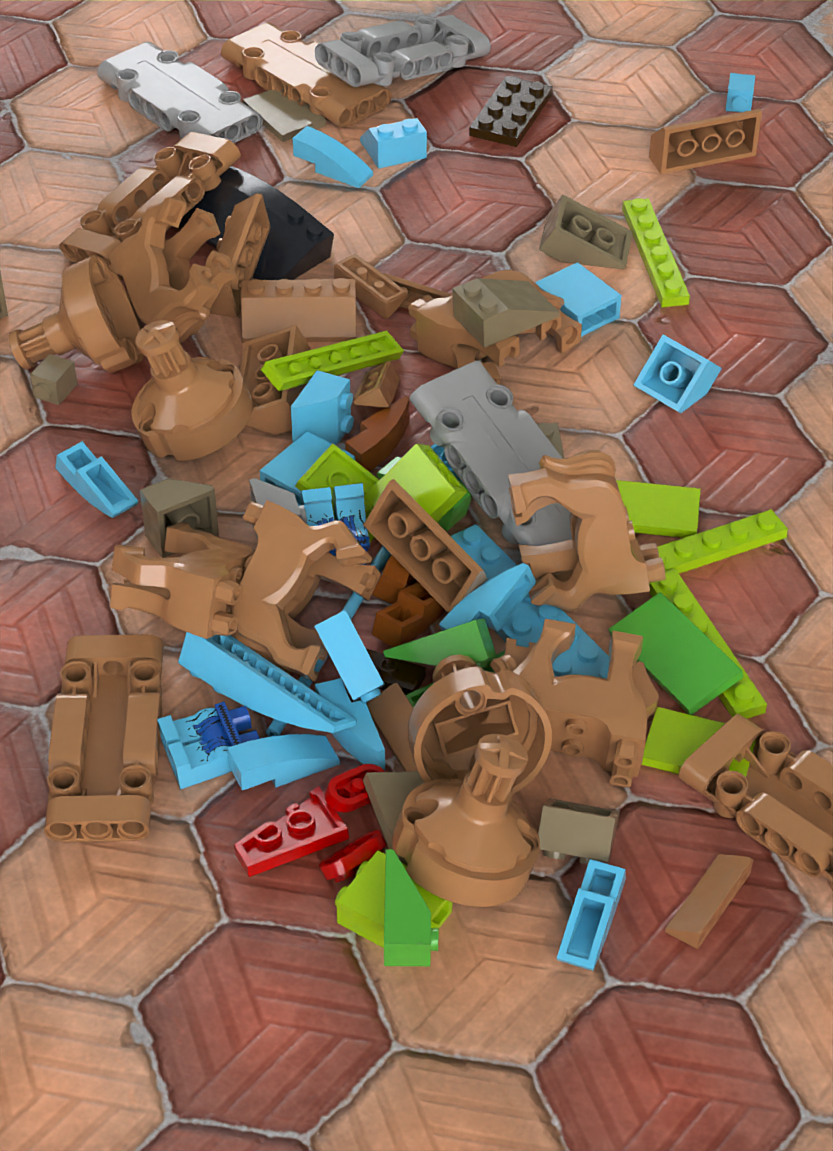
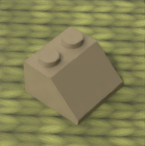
M168 478L140 490L145 536L162 558L175 554L164 551L167 527L184 522L189 524L192 529L208 532L214 536L219 535L215 489L212 485Z
M550 798L542 808L538 832L540 849L544 850V856L555 859H565L566 854L580 857L579 862L587 865L590 859L608 862L611 858L620 811Z

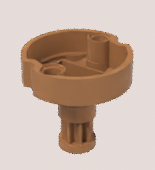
M96 255L64 269L60 306L57 313L43 318L42 323L28 329H17L9 333V344L12 353L19 365L25 370L35 367L37 362L45 359L49 354L63 355L75 349L96 364H101L104 370L109 373L118 372L141 362L144 358V355L141 354L135 343L136 336L141 327L132 302L115 272H111L106 262Z
M169 320L155 321L143 327L137 334L135 343L141 354L147 357L151 365L153 378L139 391L134 400L131 414L133 423L146 448L158 458L173 455L176 461H187L207 456L226 446L244 429L253 409L251 394L239 369L225 359L220 361L209 359L208 357L191 359L188 352L183 350L179 342V332L176 326Z
M460 654L443 659L435 667L433 673L434 684L419 698L408 723V742L419 775L425 783L445 778L464 779L465 775L471 772L475 763L474 753L479 739L488 734H502L519 742L525 748L528 755V761L523 773L516 777L512 786L513 794L518 792L537 776L544 766L551 749V724L537 692L524 678L506 669H502L498 673L484 671L469 656Z
M488 734L479 739L474 753L475 763L471 772L465 775L464 779L445 778L432 780L412 790L403 804L393 831V850L396 855L406 859L408 875L425 890L453 903L466 906L489 907L512 900L525 888L539 856L540 839L538 831L530 826L528 819L524 816L525 811L512 800V786L516 777L523 773L528 761V755L525 748L519 742L502 734Z

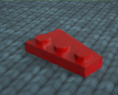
M319 786L310 791V798L300 805L294 802L285 809L286 814L275 822H265L234 844L235 855L248 877L349 839L347 826L336 810L327 804L324 793Z

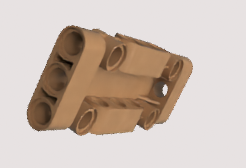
M270 22L228 39L221 49V55L225 60L239 68H243V76L245 78L256 80L258 85L267 91L276 90L280 92L284 88V92H281L283 97L287 96L288 100H293L300 104V106L308 103L312 113L323 116L341 128H347L384 110L391 101V91L382 85L371 83L353 87L316 61L315 47L319 43L314 41L306 43L301 40L299 32L294 30L284 31Z
M189 132L173 147H165L154 155L157 165L153 168L143 166L137 169L99 203L97 210L83 215L80 219L83 229L77 228L59 244L61 252L73 263L96 255L101 257L108 267L111 264L108 254L126 238L138 232L149 206L160 204L165 198L172 197L186 202L187 206L183 214L184 216L201 201L205 191L212 190L220 184V175L240 159L241 154L238 147L228 139Z
M148 634L74 636L67 642L65 664L60 671L62 689L61 694H57L55 699L48 757L49 775L47 782L49 795L44 833L49 839L57 842L141 840L149 834L151 805L154 801L153 776H157L160 749V732L157 719L162 718L161 674L164 644L159 637Z
M736 714L687 758L680 769L679 779L713 801V808L719 815L725 818L736 817L737 824L742 831L810 877L822 875L830 880L829 885L833 891V765L809 750H803L796 755L790 751L791 742L785 734L776 731L766 732L742 715ZM756 740L754 750L752 753L750 747L753 741ZM733 759L738 762L746 759L750 762L746 777L737 771L729 770Z

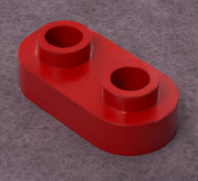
M363 764L337 775L330 780L325 790V801L332 809L343 813L363 807L371 803L363 783L366 773L385 771L374 764Z
M380 830L369 832L323 860L319 864V868L326 880L334 879L336 883L341 882L355 873L353 868L364 861L369 862L377 851L383 853L382 849L387 843Z

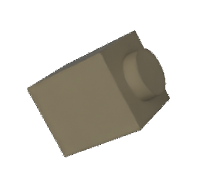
M51 354L30 374L34 397L56 405H60L78 385L75 363Z

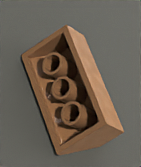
M756 109L663 127L651 135L649 158L660 174L756 156L762 111Z
M256 193L236 204L231 216H228L226 219L225 233L223 238L218 240L216 252L230 257L236 277L232 281L225 283L219 296L210 308L211 314L238 318L241 310L242 281L252 280L271 228L262 194Z
M253 279L242 281V343L297 325L306 342H342L356 339L355 279Z
M297 325L244 342L240 373L253 401L252 414L246 424L248 427L274 435L292 431L291 405L307 384L278 391L261 369L266 361L311 350Z
M394 479L390 480L363 526L449 613L468 594L488 581L486 574Z

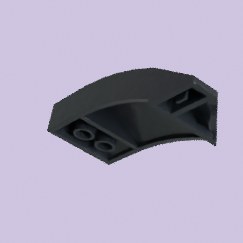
M232 166L220 175L221 182L216 188L205 191L201 201L182 217L178 227L182 229L196 208L212 213L220 234L215 238L207 240L206 243L216 249L218 240L224 236L226 219L228 216H231L235 205L256 193L262 194L271 228L252 277L258 280L296 279L331 257L334 238L332 231L288 196L261 179Z

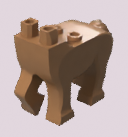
M167 197L162 203L149 206L138 232L126 238L108 254L111 262L108 269L111 272L114 271L120 281L124 278L128 295L140 320L147 325L159 320L173 322L179 332V342L182 343L199 331L205 320L210 316V308L219 296L221 289L226 282L232 281L236 277V273L230 257L214 250L208 256L205 266L193 263L192 267L190 266V259L207 240L215 238L220 234L212 213L196 208L185 226L174 237L165 240L166 228L169 225L179 227L187 206L184 201Z
M511 269L500 270L481 278L528 281L560 312L559 317L519 334L536 333L540 340L546 338V334H550L555 338L557 349L561 353L581 342L582 324L559 310L565 303L564 299L543 291L524 273ZM453 296L435 298L429 303L420 298L409 305V315L416 319V322L410 328V337L417 341L420 353L439 363L458 369L474 361H479L488 355L493 361L482 363V365L495 382L500 385V375L496 365L500 368L505 364L504 358L510 356L514 359L520 355L519 337L515 335L484 348L454 317Z
M590 449L562 459L543 455L539 462L541 469L508 475L511 486L508 489L516 526L527 522L537 510L550 504L559 503L570 511L569 519L572 539L542 546L518 545L521 563H525L530 567L534 578L545 575L529 591L532 604L538 606L545 604L566 611H574L596 593L621 595L649 592V583L666 580L664 563L662 558H659L656 543L638 544L633 523L631 520L629 521L627 508L624 506L615 479V462L611 456L599 450ZM574 570L570 579L565 582L556 579L551 574L558 571Z
M266 500L264 506L251 501L243 519L247 523L254 525L253 529L258 535V545L254 554L248 557L244 565V575L240 582V585L243 586L239 603L231 607V614L236 615L238 618L237 631L231 634V636L287 674L294 672L315 683L319 675L318 672L314 671L317 660L325 661L327 655H330L316 629L300 626L293 619L309 603L320 579L340 585L369 601L381 573L376 566L360 565L371 563L372 557L362 548L351 530L342 521L309 526L295 513L269 500ZM336 549V556L329 553V551Z
M184 522L167 527L164 551L185 554L180 557L151 558L145 556V548L115 545L112 571L126 579H124V584L118 582L112 584L110 608L117 610L131 608L157 616L180 630L205 639L215 635L229 636L237 631L238 618L236 615L231 614V607L239 603L243 586L240 585V582L244 575V565L248 557L254 554V548L218 538L208 532L192 529L189 524Z
M545 619L537 643L529 642V647L517 646L516 639L506 638L505 654L493 659L489 665L495 673L506 669L520 675L535 689L551 724L552 743L550 751L564 753L570 757L581 756L591 758L599 762L604 771L612 772L610 784L631 787L633 776L638 777L643 760L647 718L655 712L659 699V694L647 674L644 663L640 661L636 663L642 652L644 636L612 631L609 643L607 679L588 675L554 676L553 662L557 656L570 649L574 642L576 628L574 623Z

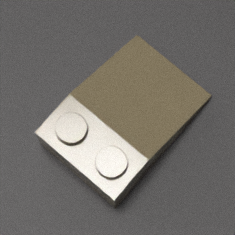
M562 194L546 217L539 250L564 263L575 264L578 262L581 265L624 269L627 264L633 231Z
M477 278L452 288L454 317L484 348L560 316V312L528 281Z

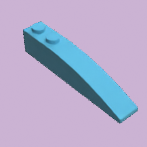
M186 632L178 663L188 669L191 675L211 685L217 693L223 694L247 708L270 718L302 728L335 733L356 725L357 720L231 635H215L205 639Z

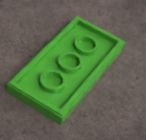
M661 592L608 629L610 636L612 631L644 636L642 652L636 662H643L647 673L689 715L697 712L744 677L742 670Z

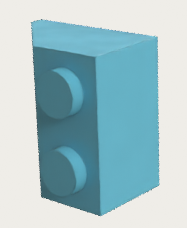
M418 118L405 119L401 122L382 124L378 127L369 128L360 137V142L378 169L427 158V131Z
M663 334L633 386L682 413L708 393L722 368Z
M318 370L315 372L291 405L293 442L308 431L331 444H338L345 433L351 431L354 417L351 416L353 393H350V379Z

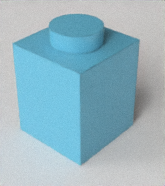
M730 73L725 111H751L755 75Z

